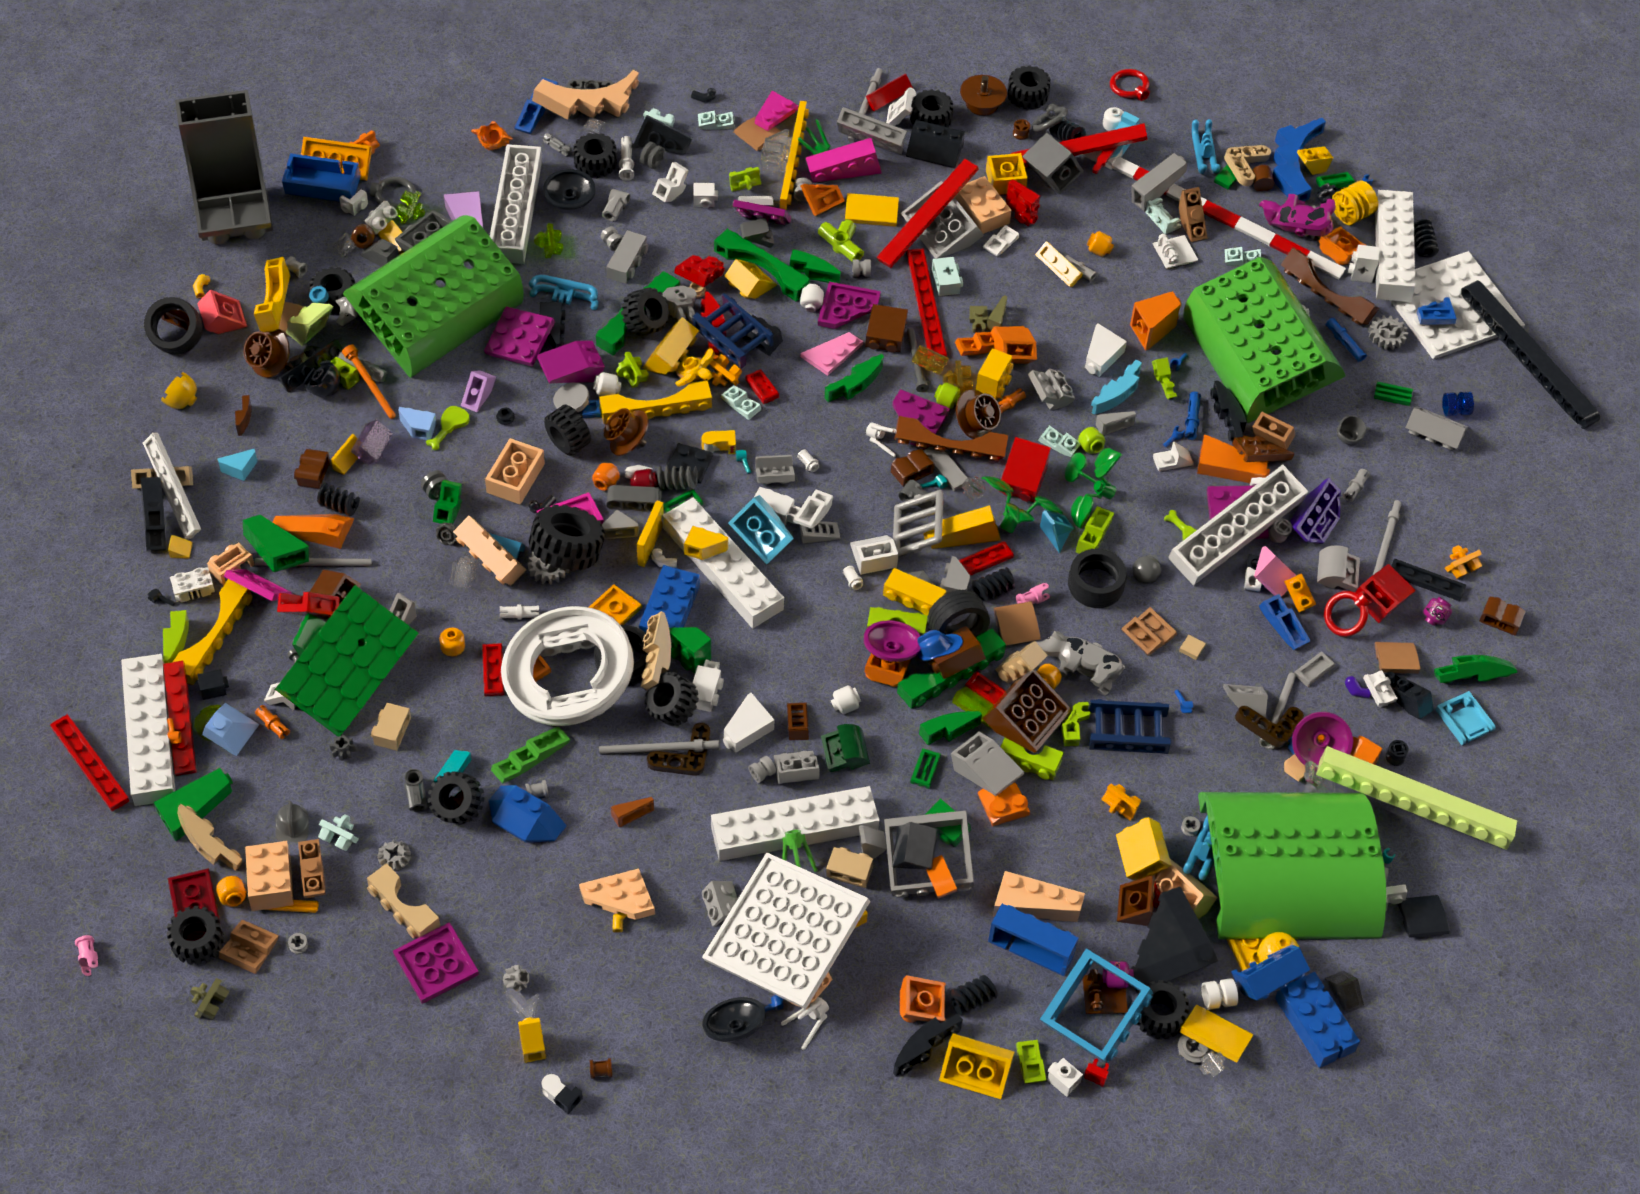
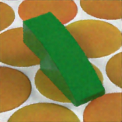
M793 249L790 257V266L796 271L805 273L810 280L840 283L841 271L815 255Z
M980 711L955 712L930 719L920 724L919 735L927 745L942 737H945L950 742L980 725L982 713Z

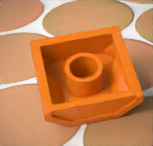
M1341 226L1334 229L1328 235L1321 236L1319 240V247L1322 253L1331 257L1339 265L1349 263L1353 251H1357L1358 245H1366Z
M871 653L864 672L871 681L896 687L900 681L904 680L911 659L903 662H889L879 659Z
M1016 782L1012 783L997 796L985 789L978 791V796L992 826L1030 815L1028 800L1022 795Z
M906 975L903 978L900 989V1015L903 1020L914 1023L917 1020L930 1021L936 1017L940 1023L944 1022L946 983Z

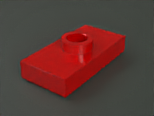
M761 369L745 376L746 382L763 404L779 398V392Z

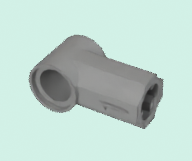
M612 189L609 194L608 203L602 212V217L611 222L616 221L622 209L626 208L625 205L629 203L630 194Z

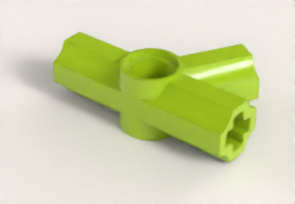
M846 219L842 221L838 230L830 223L824 222L821 224L818 234L833 246L834 252L843 254L850 261L853 259L860 261L864 256V251L851 241L856 230V225L851 220Z

